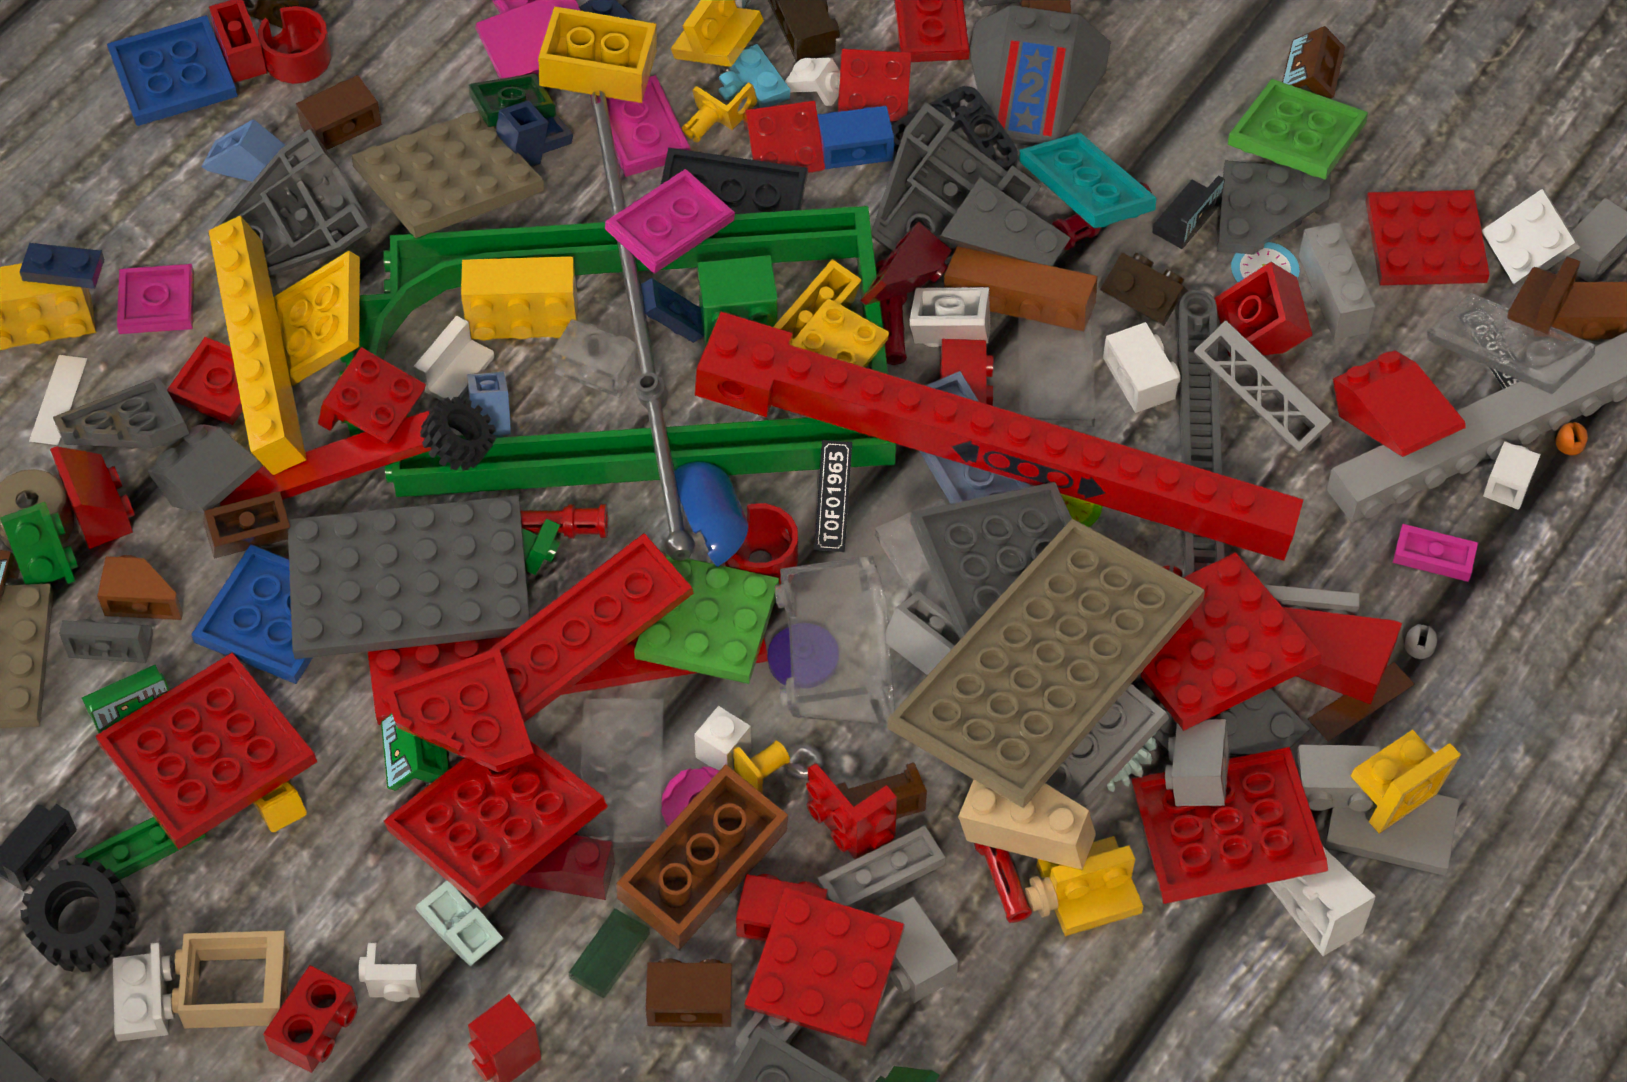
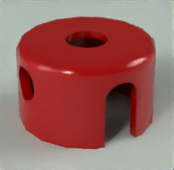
M300 6L283 7L279 9L283 29L274 37L271 34L269 21L266 18L262 20L258 29V39L261 44L266 70L272 77L280 82L290 84L307 83L318 78L327 70L332 59L327 26L320 14L310 8Z
M767 503L747 505V536L738 551L725 561L723 566L779 578V586L783 585L793 576L798 565V528L792 516L780 507ZM756 551H765L770 554L772 560L754 563L749 561V558Z

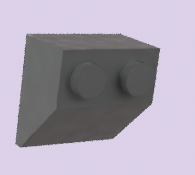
M200 424L191 428L189 435L184 436L185 440L177 447L170 448L161 453L155 460L156 464L147 472L172 507L204 514L205 510L213 509L260 469L262 465L222 428Z

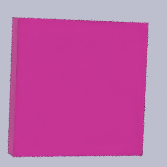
M192 264L119 269L117 329L119 334L193 329L194 270Z

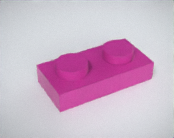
M1402 524L1393 563L1469 582L1478 542Z

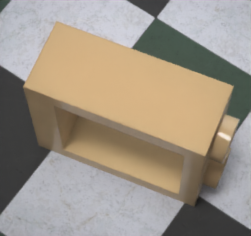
M285 930L183 934L182 949H177L175 953V971L177 975H180L179 988H173L171 1002L172 1011L179 1014L184 1028L269 1026L288 996L290 946ZM266 959L263 1003L197 1005L200 961Z

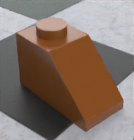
M132 555L105 557L97 594L104 616L182 620L183 612L176 592L145 558H137Z

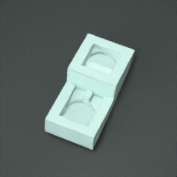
M445 881L416 905L415 909L427 923L470 966L503 940V937L477 907L473 909L456 887L448 881Z

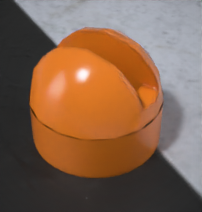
M1577 422L1564 424L1559 429L1555 439L1557 448L1567 455L1580 454L1585 449L1588 441L1587 430ZM1574 435L1577 437L1578 442H1574Z

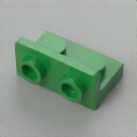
M42 502L0 517L26 585L46 584L62 577L66 578L68 584L75 582L71 569L77 568L78 565L71 546L63 548L58 536L66 533L58 512L50 514L46 502Z

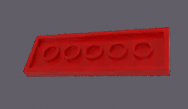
M643 533L488 651L496 648L500 649L524 723L684 602L694 592L692 586L647 535Z

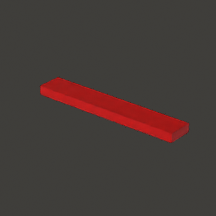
M430 411L406 418L389 443H384L369 433L363 432L306 451V461L275 475H272L265 466H262L220 502V506L279 491L282 500L430 451L431 447L424 448L422 444L425 438L420 437V431L423 429L421 426L430 414Z

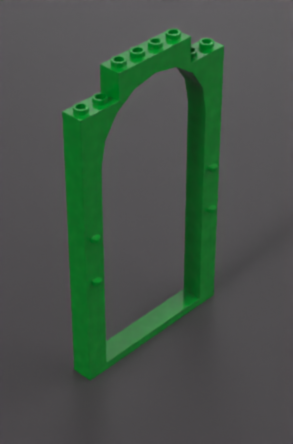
M859 206L735 214L733 222L661 270L697 268L698 262L765 255L771 256L772 263L857 258L858 275L862 279L860 283L862 299L876 277L869 207ZM605 222L429 233L415 238L412 234L390 235V250L384 251L385 272H390V279H384V294L359 295V347L341 357V363H346L347 368L361 347L384 360L388 341L414 309L446 290L461 287L462 260L573 257L575 275L619 273L623 271L617 240L605 230ZM635 257L637 271H651ZM862 302L863 318L883 328L880 302L865 305ZM883 345L869 362V369L888 374L885 345ZM344 371L339 372V378L341 377ZM810 417L666 427L674 471L681 465L699 461L716 465L727 475L819 470L822 440L852 442L851 467L895 465L896 443ZM341 421V424H348L350 437L365 432L348 421ZM651 428L496 438L493 446L475 468L470 467L466 471H462L461 466L457 470L450 469L451 463L449 462L445 466L439 463L441 458L438 455L432 458L428 454L430 451L385 465L387 483L393 482L396 497L660 480ZM457 435L460 438L466 440V438L463 435Z

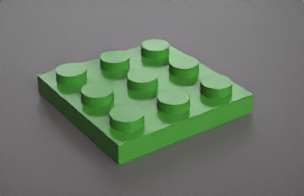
M1271 79L1229 133L1228 145L1241 149L1246 153H1252L1272 160L1277 164L1286 165L1305 172L1310 176L1326 180L1365 126L1368 112Z
M666 554L669 562L692 586L694 594L639 635L634 650L635 659L750 684L779 589V578L721 565L717 567L712 563L689 558L678 561Z

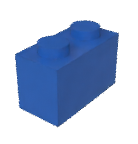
M887 106L867 107L864 109L817 115L825 169L893 161L894 135Z

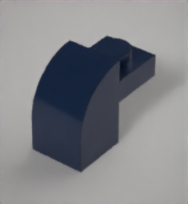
M529 100L499 110L496 127L497 136L515 154L519 153L530 166L541 164L543 153L572 144L574 133L556 114L554 117L544 118Z

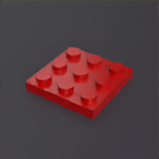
M1474 190L1368 192L1366 207L1379 286L1488 282L1490 273Z
M784 887L744 1004L745 1009L866 1046L905 929V924Z

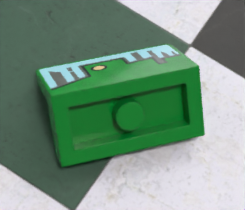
M152 665L82 697V700L98 733H101L169 691L163 674L159 673L156 665Z
M392 713L381 722L388 789L396 791L414 778L432 783L448 771L446 749L399 729Z

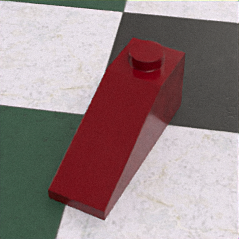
M918 222L897 243L860 301L865 305H869L915 291L916 288H921L929 279L935 283L948 268L944 262L951 249Z
M572 835L512 884L606 900L615 865L612 841Z

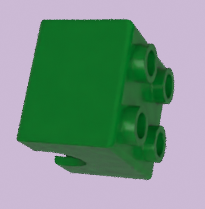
M770 255L697 263L700 288L699 307L705 348L720 312L774 327L778 322L777 292Z

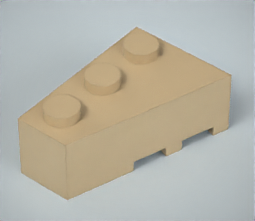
M973 779L958 816L967 841L1081 870L1084 867L1096 836L1089 810L1046 783L1027 805L1022 808Z

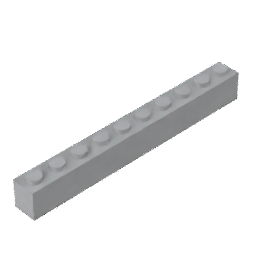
M1627 332L1457 410L1465 421V429L1402 457L1386 446L1381 445L1332 468L1326 490L1351 523L1363 517L1371 518L1386 506L1395 502H1406L1416 492L1427 487L1433 489L1441 485L1446 478L1457 473L1465 474L1475 468L1478 463L1489 458L1497 459L1504 441L1513 445L1521 443L1522 445H1527L1542 433L1551 429L1554 431L1559 430L1564 424L1569 423L1574 418L1581 415L1589 416L1606 403L1623 400L1627 397Z

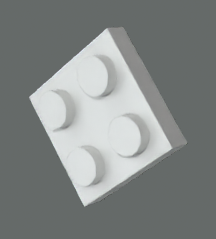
M1543 189L1482 230L1511 281L1518 289L1523 286L1533 267L1546 271L1580 248Z

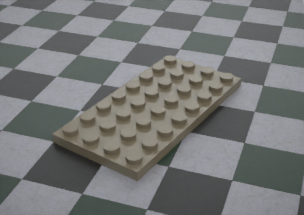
M1071 519L888 717L887 729L1024 808L1203 602L1205 590L1080 522Z

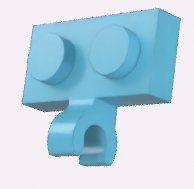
M758 44L745 48L732 67H729L731 71L719 76V80L724 86L719 88V93L725 101L732 100L747 83L754 85L757 108L770 107L790 99L791 89Z

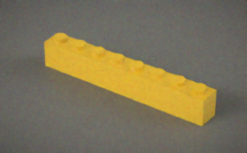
M240 215L208 231L250 451L272 475H275L307 459L261 238Z

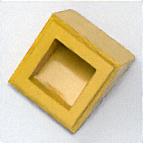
M290 781L285 782L253 803L271 832H276L303 818L307 813L298 791Z

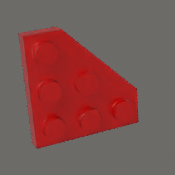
M499 648L384 687L397 727L403 731L496 772L536 759Z

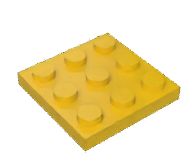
M347 251L274 296L292 386L359 347L360 257L351 251Z

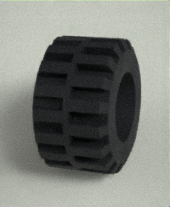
M76 858L74 865H71L67 859L58 861V869L53 870L48 866L42 870L46 875L40 881L34 878L29 885L33 889L32 894L24 893L22 902L27 909L20 910L21 920L26 924L23 927L25 935L30 939L31 944L50 963L55 966L59 964L64 970L73 972L76 966L81 972L91 971V964L93 963L102 968L108 965L106 961L108 956L112 954L114 958H117L122 954V951L118 948L121 943L128 945L132 939L128 929L135 928L136 919L131 914L136 911L134 902L129 897L130 893L118 877L109 868L106 870L102 863L93 860L90 865L85 858ZM82 897L99 899L98 915L88 928L73 934L59 932L60 915L69 903Z

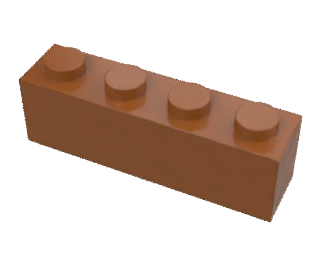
M957 246L944 274V288L989 287L991 312L1084 332L1096 303L1098 276Z
M1575 282L1549 333L1546 334L1533 329L1534 340L1586 339L1593 341L1613 339L1626 333L1627 282Z

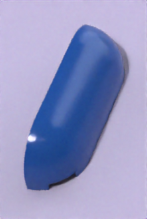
M707 462L686 463L674 471L678 496L694 534L701 531L709 551L707 554L718 567L731 558L743 544L748 532V521L729 476L721 468Z

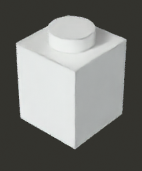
M1504 441L1490 474L1483 497L1519 510L1534 475L1540 454L1532 452L1526 447Z
M720 706L713 711L694 734L696 758L717 770H721L726 764L734 771L733 750L738 746L746 755L751 751V726Z

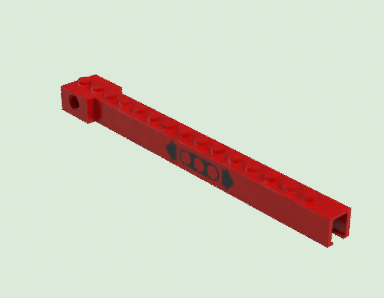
M720 312L696 369L695 396L764 417H767L771 406L1034 486L1055 482L1061 494L1282 561L1285 560L1292 542L1304 500L792 346L793 333L725 312Z

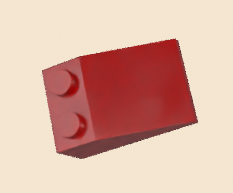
M1396 350L1385 352L1379 355L1377 359L1361 366H1354L1348 369L1346 373L1333 378L1339 417L1402 457L1466 428L1464 419L1420 366Z

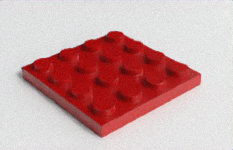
M1235 552L1183 577L1205 590L1204 600L1144 668L1140 676L1184 731L1321 664V652Z
M233 653L215 662L95 736L99 746L178 850L317 763L315 753Z
M532 741L530 742L536 759L496 772L467 758H463L383 820L387 830L479 908L485 906L608 807L603 795Z
M1290 747L1229 759L1225 805L1176 806L1173 789H1166L1165 772L1131 779L1163 904L1328 871L1327 858Z

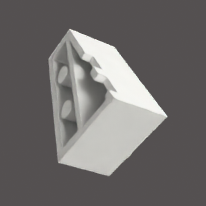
M1323 847L1327 858L1328 871L1267 883V885L1321 955L1325 956L1363 933L1376 896Z

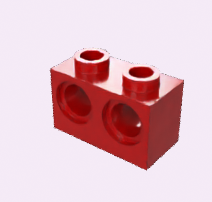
M309 965L263 1033L269 1051L312 1073L319 1062H325L331 1055L335 1045L334 1039L342 1027L347 1028L356 1016L358 1005L353 987ZM322 1000H335V1002L327 1008L317 1007V1005ZM300 1034H312L311 1038L306 1042H293Z

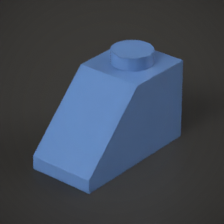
M253 119L215 140L201 167L209 172L253 182L285 144Z
M504 372L467 374L469 400L472 401L471 407L475 409L479 405L483 409L480 414L482 416L487 414L490 416L491 421L488 425L495 426L496 431L493 435H496V438L511 434L508 388Z

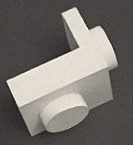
M804 58L794 65L785 83L791 89L790 92L817 91L824 105L832 106L839 97L840 70L833 58Z
M368 943L367 957H360L359 981L366 983L369 997H384L389 1001L395 1002L405 1001L409 997H420L421 980L417 964H381L377 943Z

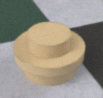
M1038 876L1030 878V887L1025 888L1027 903L1032 912L1038 910L1042 918L1049 916L1050 911L1058 909V900L1054 886L1049 877L1040 879Z

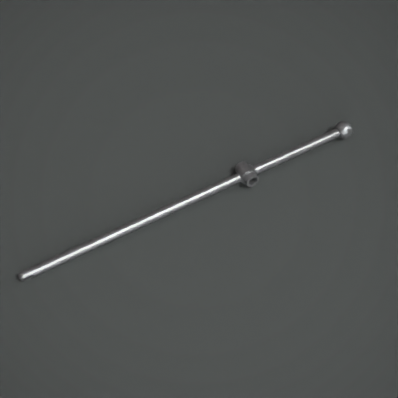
M599 90L601 102L598 103L596 94L593 92L592 103L612 215L614 216L625 209L626 206L606 96L603 91ZM617 241L641 375L636 381V394L641 405L648 410L670 533L665 539L664 548L670 558L681 561L692 555L695 541L684 529L664 420L663 408L667 405L668 391L663 380L656 375L635 256Z

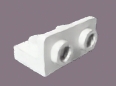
M160 942L151 943V953L113 958L114 1030L118 1042L169 1035L168 1019H174L175 1013L172 1011V993L167 994V981L174 979V968L171 955H164Z

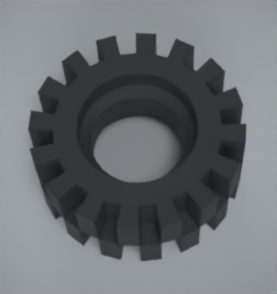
M447 397L441 402L439 401L423 422L420 437L425 438L422 442L424 448H432L428 454L432 458L437 455L441 458L439 461L441 465L445 466L449 462L451 463L450 469L457 470L461 466L462 471H466L470 467L475 468L491 449L496 440V435H493L496 429L494 425H488L491 421L488 414L484 416L480 414L483 409L479 405L474 409L471 407L472 401L465 399L461 403L460 397H453L452 400ZM450 428L459 431L466 440L457 436Z

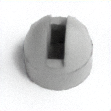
M1417 624L1406 635L1404 641L1405 650L1414 658H1428L1435 651L1437 635L1432 627ZM1420 636L1426 637L1425 646L1417 645Z

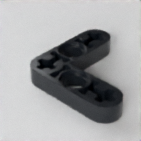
M962 86L929 103L954 122L952 131L961 128L973 147L1007 172L1012 165L1017 167L1018 151L982 95L975 88ZM964 99L967 103L972 102V108L968 109L965 105L960 106V101ZM920 109L897 120L892 125L894 150L898 152L902 138L900 139V133L905 131ZM953 111H955V118H952L951 115ZM988 124L994 129V132L989 137L983 138L977 136L974 130L978 125ZM996 143L1001 155H1008L1007 162L1004 163L1001 159L996 160V151L993 147Z

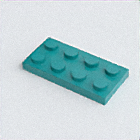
M1080 132L1020 149L1019 162L1094 229L1106 227L1128 218H1136L1141 214L1156 210L1157 198Z

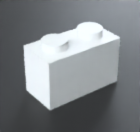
M1146 322L1106 336L1103 359L1135 413L1175 399L1177 386L1181 380L1179 369L1174 362L1168 360L1160 337L1157 334L1153 335Z

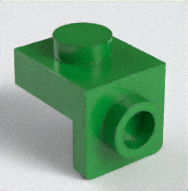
M546 519L538 535L522 528L525 569L527 572L536 575L544 559L549 562L553 560L561 542L554 539L560 527L559 524Z

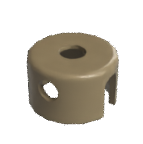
M31 469L18 471L0 482V517L25 509L20 508L16 504L17 498L24 493L28 500L39 498L36 504L46 502L50 514L58 512L66 533L58 536L61 545L69 539L74 528V511L67 492L57 477L50 472ZM0 519V537L4 545L12 550Z

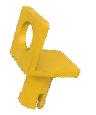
M747 83L728 105L695 86L692 92L699 110L682 126V130L689 139L693 138V141L696 143L701 140L716 122L723 124L733 131L743 120L745 110L753 109L757 104L754 85ZM747 97L745 105L738 111L740 103Z
M777 740L750 759L739 746L733 750L734 771L762 794L763 779L783 765L790 763V756L787 750Z

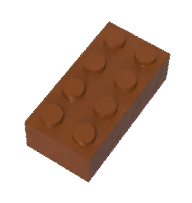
M725 764L616 883L617 899L680 951L743 881L746 874L752 871L787 832L788 814Z

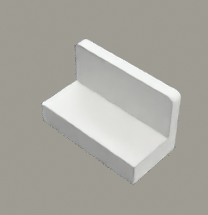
M455 316L413 366L415 378L425 383L424 392L441 401L447 397L450 400L453 397H460L461 399L468 390L467 374L482 373L494 359V351L471 340L469 322Z

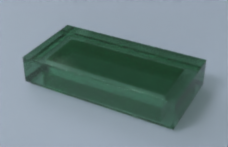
M614 908L568 972L569 979L605 998L650 935L649 927Z

